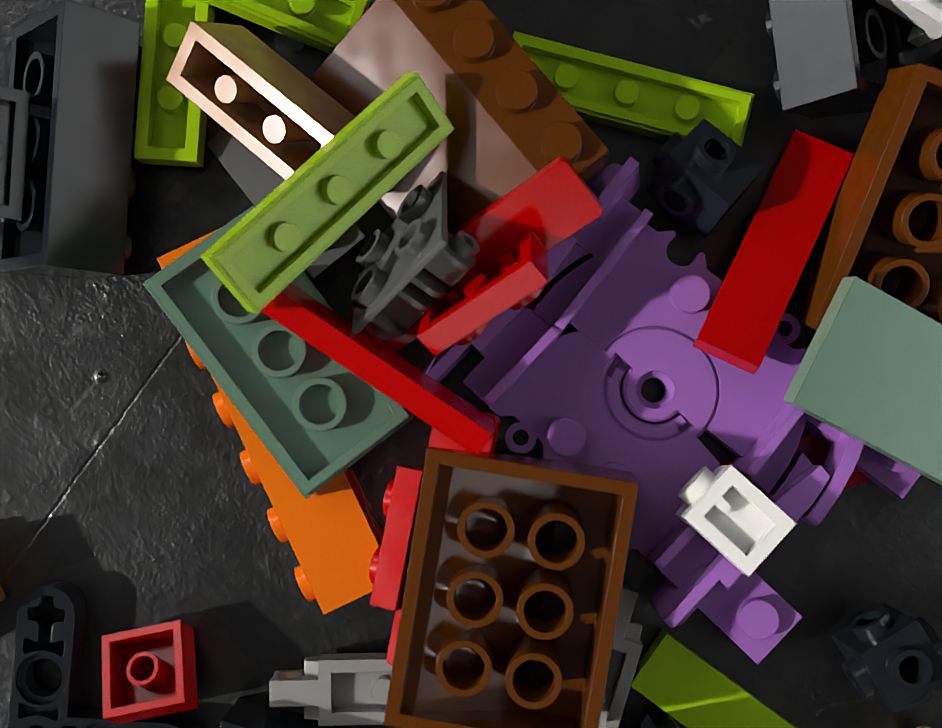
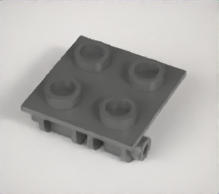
M441 171L426 188L421 184L414 187L401 203L397 212V219L384 232L379 229L373 231L360 247L356 256V262L360 264L358 281L351 294V299L355 301L351 330L354 334L357 335L370 322L372 330L382 339L389 340L392 336H403L425 314V311H429L434 306V297L442 298L448 292V285L452 288L475 266L474 256L480 251L476 240L463 230L458 231L455 236L447 230V174L444 171Z

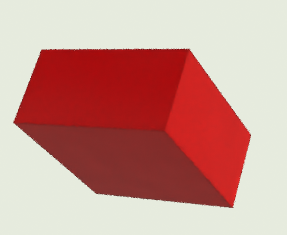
M180 619L101 636L104 720L123 724L198 708L195 639L192 626Z

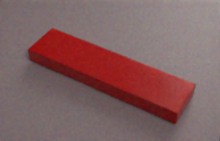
M795 129L694 341L693 347L751 374H754L760 368L855 154Z
M290 283L261 310L472 454L475 452L479 454L492 436L494 420L362 330L357 335L351 332L352 324L294 284Z

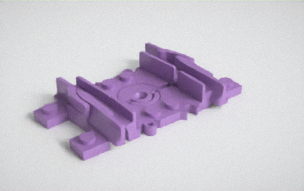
M630 156L623 166L615 163L607 166L594 183L591 182L587 185L601 203L602 214L547 251L548 283L544 285L538 297L560 276L579 263L585 262L558 281L542 298L539 304L535 303V299L521 309L512 310L508 308L488 321L486 328L473 341L463 346H458L455 343L438 355H432L419 370L440 383L474 349L484 359L462 382L498 417L514 416L519 421L509 426L505 434L506 445L510 450L520 454L527 453L533 449L536 439H538L542 443V458L563 460L630 471L639 482L628 549H637L667 577L652 592L650 596L651 607L670 628L683 624L699 608L756 664H759L796 625L802 616L757 573L753 571L750 576L743 574L692 526L685 524L675 515L685 503L678 497V493L702 467L706 466L713 472L720 465L698 437L705 431L737 456L732 463V466L794 522L798 521L812 526H817L824 519L843 491L854 468L892 497L901 499L905 497L921 474L782 401L808 349H793L787 345L794 342L801 332L799 320L790 313L783 314L780 324L785 327L786 333L782 336L776 329L760 368L754 374L693 347L694 341L723 281L707 270L706 258L703 252L697 254L692 263L687 266H677L669 260L667 246L676 236V232L674 230L657 232L647 224L653 213L646 208L641 212L629 203L640 187V163ZM567 326L575 331L561 335ZM650 378L657 379L664 387L663 397L655 403L645 400L641 393L642 384ZM804 429L830 448L827 457L821 465H813L803 452H796ZM517 430H523L528 434V441L524 445H517L513 441V435Z

